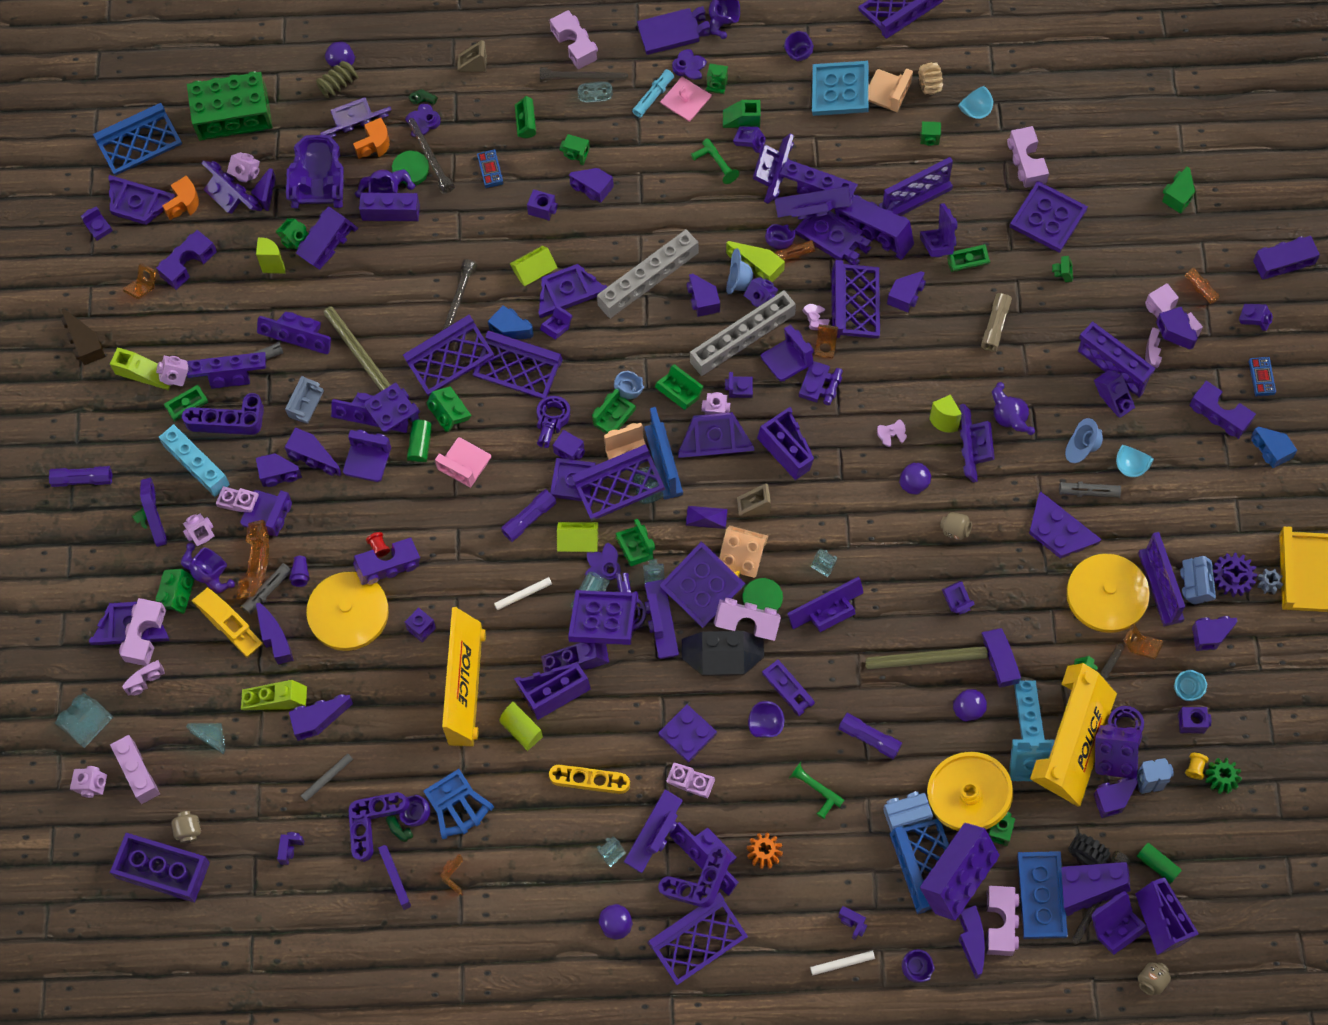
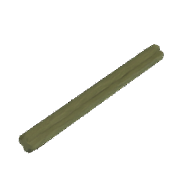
M329 306L324 309V315L378 388L383 391L391 386L334 308Z
M984 646L867 657L865 664L867 669L986 659L988 651L987 647Z

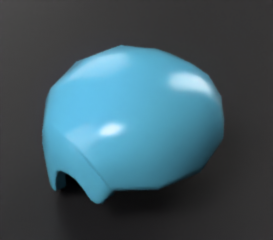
M1186 670L1176 677L1174 690L1178 697L1192 702L1199 700L1206 693L1207 682L1203 674L1194 670Z

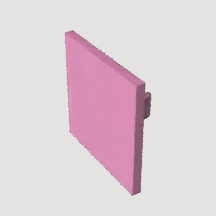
M681 77L660 101V104L690 122L712 95L684 77Z

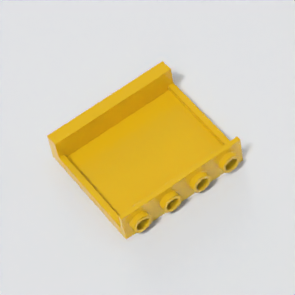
M1284 526L1279 534L1281 575L1283 576L1281 579L1283 584L1281 587L1282 610L1328 612V534L1292 532V527Z

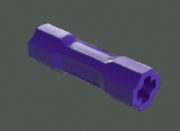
M110 466L86 469H50L49 483L51 487L75 484H111L112 469Z
M544 489L516 517L511 518L501 527L502 533L513 542L531 523L556 504V499L548 490Z
M848 712L840 723L839 730L862 740L892 759L896 757L902 746V742L879 732Z

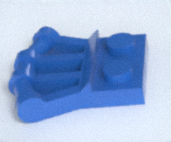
M457 769L423 791L438 815L442 840L447 839V836L466 834L468 829L474 825L476 827L480 825L487 812L492 811L494 808L489 801L473 791L460 769ZM468 796L482 805L476 815L465 799ZM458 802H461L470 816V819L465 822L461 821L453 808ZM448 809L458 826L446 828L443 812Z

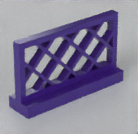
M867 0L858 6V9L882 31V36L887 39L942 3L943 0H914L913 2H906V0H903V2ZM870 6L877 7L876 11H868L867 8ZM879 7H889V12L879 11ZM892 7H902L898 12H892ZM878 16H879V17H888L887 19H885V20L882 21V22H880V21L878 20Z
M949 157L885 189L883 202L878 204V206L883 209H889L898 216H902L951 191L953 185L950 182L953 160Z
M835 260L831 269L832 337L840 338L841 335L879 338V267L843 264L842 260ZM846 270L853 271L857 276L850 280L846 276ZM866 272L874 273V279L871 282L863 276ZM859 278L866 284L861 290L854 284ZM849 286L857 292L853 297L846 293V288ZM867 288L874 292V297L871 299L863 293ZM859 295L866 301L861 307L854 301ZM849 303L857 309L852 315L846 310V306ZM868 305L875 310L872 316H869L863 310ZM859 312L867 319L862 324L854 318ZM849 320L857 326L855 330L846 329V323ZM870 322L875 327V332L867 331L863 326Z
M467 315L403 354L406 362L428 396L431 395L432 391L443 388L495 356L470 315ZM472 330L477 334L475 342L465 340L466 334ZM454 341L461 343L459 352L448 350L449 345ZM464 344L474 345L472 355L462 353ZM477 346L486 348L488 354L483 357L475 356ZM437 351L444 353L442 362L432 361L433 354ZM447 354L457 355L455 365L445 363ZM460 357L471 358L470 364L467 367L458 366ZM419 362L427 363L426 371H417L414 365ZM431 364L441 366L439 375L429 374ZM444 367L454 368L453 375L449 378L442 376ZM427 377L436 378V385L428 389L426 386Z
M1092 321L1080 334L1081 342L1078 352L1105 372L1108 370L1116 373L1119 372L1123 376L1128 390L1140 398L1144 393L1150 376L1156 368Z
M488 331L485 337L486 342L489 346L497 348L499 354L475 367L473 377L540 399L546 398L558 367L561 366L563 361L561 354ZM486 348L482 349L480 357L487 354ZM509 353L515 354L517 360L507 365L503 356ZM502 358L505 366L494 370L491 362ZM531 359L536 366L525 370L521 362ZM489 363L493 372L486 375L480 374L481 367ZM520 364L523 372L512 376L509 368ZM545 365L552 366L551 373L543 376L539 368ZM507 369L511 378L504 381L499 380L496 374ZM538 369L541 378L530 382L527 374ZM525 375L529 384L522 387L517 386L515 379ZM543 381L546 386L543 394L535 392L533 385Z
M646 444L572 475L591 521L665 490ZM646 461L650 464L647 473L638 470L640 464ZM625 470L632 472L629 481L619 478L621 472ZM636 473L645 476L642 485L632 482ZM606 478L614 480L610 489L601 486ZM649 478L657 480L659 486L652 489L645 487ZM618 481L627 484L624 493L614 490ZM588 486L595 487L592 497L584 494L582 489ZM630 486L640 489L638 495L634 497L627 495ZM599 489L609 492L605 501L595 498ZM612 494L621 496L619 503L615 505L608 503ZM593 502L603 505L601 511L592 513L591 506Z
M1156 532L1153 533L1147 548L1139 550L1138 555L1161 621L1165 627L1181 623L1185 620L1182 613L1185 604L1160 533Z
M721 893L717 894L711 906L696 908L647 942L676 986L748 937L725 903ZM721 907L727 913L726 923L714 921L715 911ZM712 914L711 920L705 919ZM699 922L710 923L708 935L696 933ZM713 923L725 926L723 938L711 936ZM694 926L693 932L687 931ZM728 927L737 928L741 936L736 940L726 939ZM683 933L693 935L690 947L678 945L679 937ZM695 935L707 938L705 950L693 948ZM676 939V944L670 943L671 941ZM710 939L722 941L719 952L708 951ZM725 942H730L729 945L724 947ZM665 945L675 947L673 959L664 958L659 950ZM677 948L690 950L688 962L675 960ZM692 951L705 953L703 963L700 965L690 963ZM707 954H712V955H713V956H711L710 958L707 959ZM667 961L672 962L671 967L669 966ZM675 963L687 965L685 975L679 979L673 972ZM690 966L695 967L694 969L689 971Z

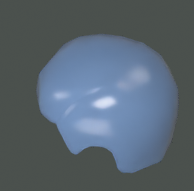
M631 371L620 372L614 380V389L619 390L620 396L627 400L638 397L644 388L642 377H638L637 374Z

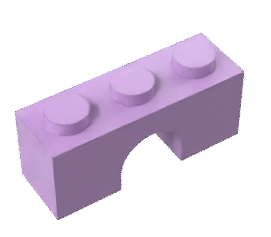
M567 10L550 19V28L559 43L565 40L575 41L568 46V52L572 62L577 69H580L597 60L596 52H598V48L593 41L589 40L587 31L579 26L577 17Z
M1033 126L1012 130L1007 143L1009 149L1013 151V163L1019 169V180L1023 181L1025 188L1035 186L1037 181L1046 184L1049 172L1044 158L1033 159L1027 155L1036 152L1038 145Z
M1165 284L1148 294L1145 304L1148 311L1158 318L1159 313L1176 307L1179 297L1168 284ZM1190 312L1188 314L1189 324L1196 331L1198 337L1202 330V325Z
M138 598L137 604H134L132 608L133 617L131 623L127 624L125 631L126 639L125 642L121 643L119 649L120 656L125 662L147 666L150 663L154 646L150 641L141 639V636L147 628H161L166 612L162 603Z
M725 598V601L719 600L714 620L716 627L735 631L738 621L747 617L755 621L753 631L755 636L775 641L781 619L777 610L765 607V610L757 609V605L752 603H745V605L737 604V600Z
M130 735L110 744L138 801L143 804L160 795Z
M989 886L987 889V912L998 913L1004 921V926L1001 928L988 929L986 933L987 955L1013 956L1015 950H1018L1019 937L1015 936V928L1019 926V916L1015 915V907L1019 905V894H1015V887Z

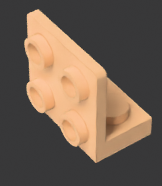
M906 68L903 75L896 76L877 69L869 85V102L898 112L911 85L913 71Z
M632 423L627 425L626 428L611 430L604 435L605 452L608 459L645 445L642 423Z
M729 526L725 532L719 558L732 571H740L742 575L755 578L768 536Z

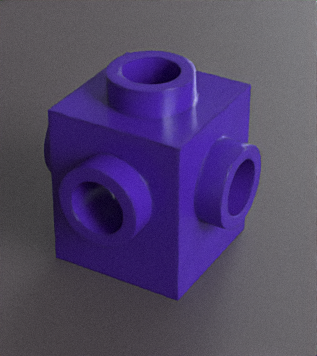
M758 277L751 281L743 296L752 301V305L758 308L775 297L778 289L774 287L771 281Z

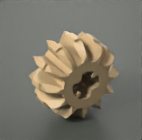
M932 62L920 66L918 72L919 85L923 93L931 95L940 92L943 86L941 67L937 63Z

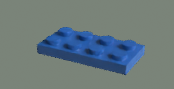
M1061 851L1018 852L1017 864L1023 939L1067 938Z

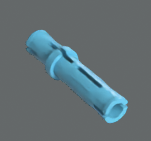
M666 69L652 83V87L632 109V112L637 117L641 118L661 93H664L666 86L674 78L673 73Z

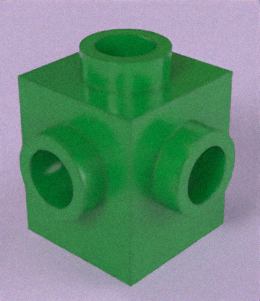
M289 218L275 231L282 239L281 243L285 247L298 249L299 244L309 235L303 223Z

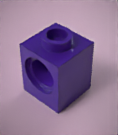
M533 189L527 203L528 215L550 221L552 214L556 213L558 206L555 202V195Z
M563 430L553 444V451L563 459L580 460L585 453L584 441Z
M419 607L405 621L407 630L422 643L436 629L434 620Z
M1182 707L1178 713L1180 733H1205L1211 727V715L1208 714L1207 707ZM1191 717L1198 718L1200 724L1192 722Z

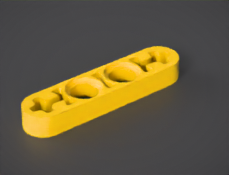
M555 765L549 771L550 781L557 786L624 794L630 788V780L623 773L565 765ZM558 771H561L562 775L568 776V772H571L570 782H567V777L561 776L559 780H556V777L553 774H557ZM582 773L585 775V780L581 783H576L573 780L574 775ZM597 776H603L606 782L604 785L598 786L594 783V779ZM609 777H612V782H619V779H623L626 785L618 788L616 783H611V787H608Z

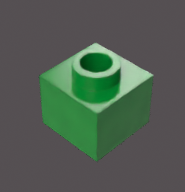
M922 121L920 144L928 146L939 145L941 122Z

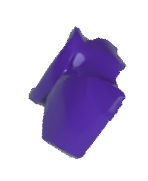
M330 135L304 136L295 144V158L293 163L287 168L286 199L292 201L291 208H299V204L334 203V208L343 207L344 168L338 161L340 156L338 144Z

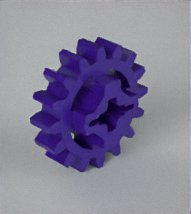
M1227 553L1224 559L1219 557L1218 563L1214 564V583L1219 584L1217 590L1224 589V595L1231 592L1232 597H1234L1238 592L1240 596H1243L1245 592H1250L1251 587H1254L1257 574L1253 572L1256 566H1250L1252 560L1245 561V555L1239 558L1237 553H1234L1232 557Z

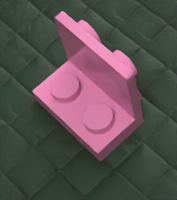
M459 437L446 456L439 454L435 462L439 471L471 488L491 459V454Z

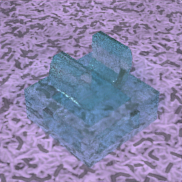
M820 549L815 555L811 568L828 577L836 564L837 556L833 557L828 554L827 550L823 551Z
M657 559L649 560V565H643L645 583L665 580L664 564H657Z
M615 837L611 839L606 838L607 843L602 847L600 845L597 846L601 857L610 867L626 854Z

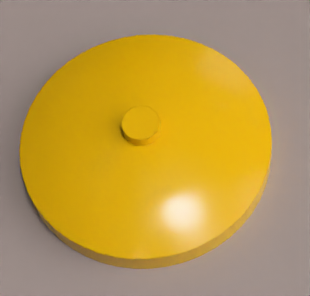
M1098 554L1083 560L1073 570L1067 584V600L1073 614L1084 625L1100 632L1114 633L1132 627L1142 618L1149 603V586L1142 571L1130 560L1114 554Z
M342 572L326 578L313 590L307 604V620L315 637L324 645L342 651L356 650L373 642L385 628L389 614L387 598L381 586L377 582L362 585L357 572Z
M964 752L945 759L936 767L929 779L927 794L932 812L945 826L959 831L964 823H969L989 829L1000 822L1009 811L1013 799V787L1009 773L999 761L983 753Z

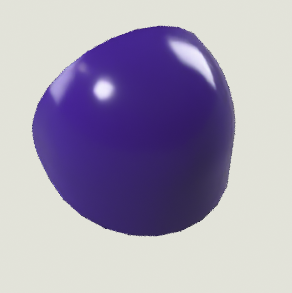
M762 701L755 704L748 720L751 734L760 738H772L779 735L785 723L781 708L770 701Z

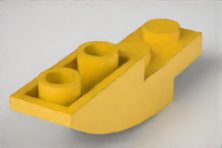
M208 587L192 600L198 609L219 631L221 630L246 658L262 646L263 643L249 629V625Z

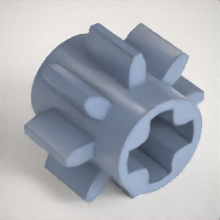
M1265 569L1263 575L1259 574L1257 580L1261 581L1257 588H1261L1264 594L1272 592L1274 595L1277 592V588L1281 589L1283 586L1279 582L1283 576L1279 575L1276 569L1273 571Z

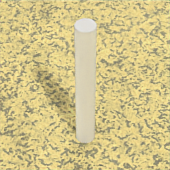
M548 577L495 602L494 605L497 610H500L552 585V582Z
M872 950L810 967L813 976L873 960L875 956Z

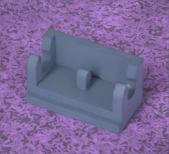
M301 376L285 408L289 418L306 424L309 423L324 392L323 388L319 387L320 384L318 382Z

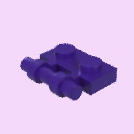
M813 361L814 364L809 366L799 397L817 403L821 396L824 397L823 403L830 405L836 397V388L841 383L843 370L836 368L834 373L830 374V366ZM825 381L830 383L827 389L823 388Z

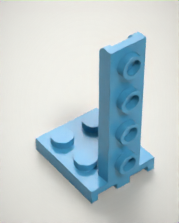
M1025 680L1014 685L1022 740L1012 741L1009 766L1011 781H1032L1030 777L1036 760L1048 759L1055 740L1044 739L1036 681Z

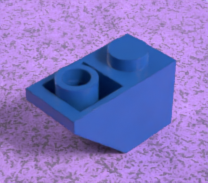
M504 305L488 320L491 332L516 340L530 339L534 336L532 324L526 319L522 320L513 309H508Z
M1257 427L1251 435L1253 444L1260 449L1265 462L1270 464L1272 468L1293 459L1297 452L1296 447L1287 434Z

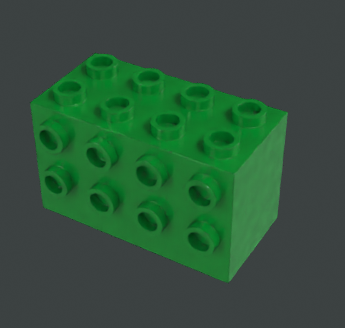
M253 71L244 75H231L226 78H212L208 81H194L187 84L192 125L199 141L273 129L267 88L261 72Z

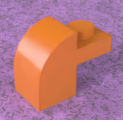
M378 118L364 125L368 137L353 143L358 159L368 157L374 152L377 153L378 157H381L389 148L390 140L386 125L382 118Z
M186 175L171 185L176 197L162 205L170 220L179 217L185 211L191 216L198 208L199 197L193 183Z

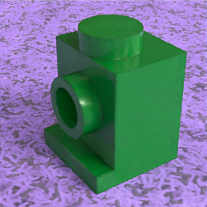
M709 64L706 91L725 94L728 66Z
M568 134L565 141L562 140L560 151L568 159L579 160L580 165H584L590 151L589 140Z
M1007 812L1000 822L990 828L988 834L992 842L1008 846L1015 818L1011 817V813ZM999 823L1005 824L1006 828H1001Z

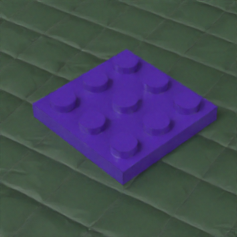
M1037 181L1011 221L1010 228L1060 253L1086 213L1088 206Z
M701 541L659 586L704 628L716 616L719 600L725 601V598L732 599L745 586V583Z
M576 590L568 635L569 642L631 645L637 593Z

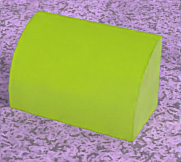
M258 238L256 256L262 272L286 274L277 245L270 239Z
M541 246L510 263L515 275L524 286L557 269L549 249L545 246Z
M948 395L933 402L929 419L938 430L951 433L958 431L962 414L952 396Z
M558 522L557 552L598 551V522Z
M514 702L502 713L499 722L527 751L543 738L541 729Z

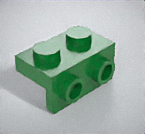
M674 364L671 366L669 373L656 383L655 388L686 410L699 399L703 385Z
M451 386L432 391L426 402L429 410L446 432L451 431L454 424L468 421L472 416Z
M615 389L613 393H609L606 396L603 405L597 407L593 412V425L606 434L611 430H619L636 410V406L621 397L620 391Z
M638 519L634 520V527L616 533V539L630 566L653 560L654 542L648 538L645 525H641Z
M183 569L164 570L155 602L162 603L166 610H175L180 614H184L194 583L192 575Z

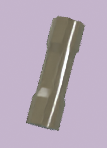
M997 293L995 296L989 323L981 344L984 350L997 351L1002 328L1012 297L1009 295Z

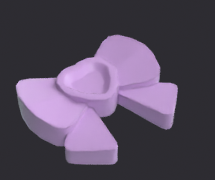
M808 304L803 308L802 311L807 315L810 322V329L819 330L828 326L829 319H819V314L825 311L823 307Z
M897 420L895 424L888 426L879 425L877 428L878 437L885 446L891 447V437H894L895 434L901 444L907 438L905 425L901 420Z

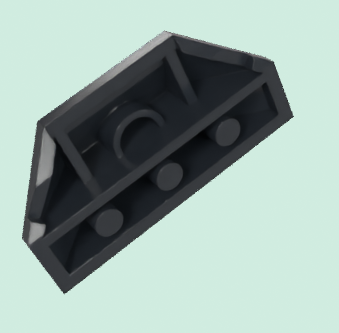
M745 631L700 632L682 639V660L702 676L745 675L759 661L764 659V638Z

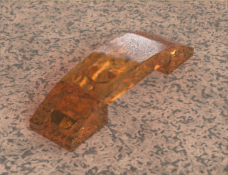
M263 520L248 523L246 542L251 544L246 578L239 579L236 597L239 600L253 597L265 577L269 558V538L265 526L266 523Z

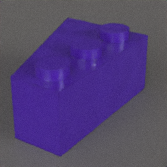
M328 206L320 214V219L316 225L311 227L306 239L299 244L296 254L320 270L335 254L334 249L339 243L344 244L347 241L345 237L352 230L355 232L358 227Z
M789 407L760 426L757 439L794 480H797L810 471L814 457L805 438L802 437L799 424L795 421L792 415L793 411Z
M578 663L554 668L552 671L542 674L540 672L533 673V676L525 678H514L518 691L537 720L591 690L589 680Z
M1127 862L1061 867L1064 909L1067 916L1083 908H1090L1093 904L1103 900H1110L1123 891L1126 893L1131 891Z
M1165 877L1152 881L1135 893L1157 955L1178 948L1199 935Z

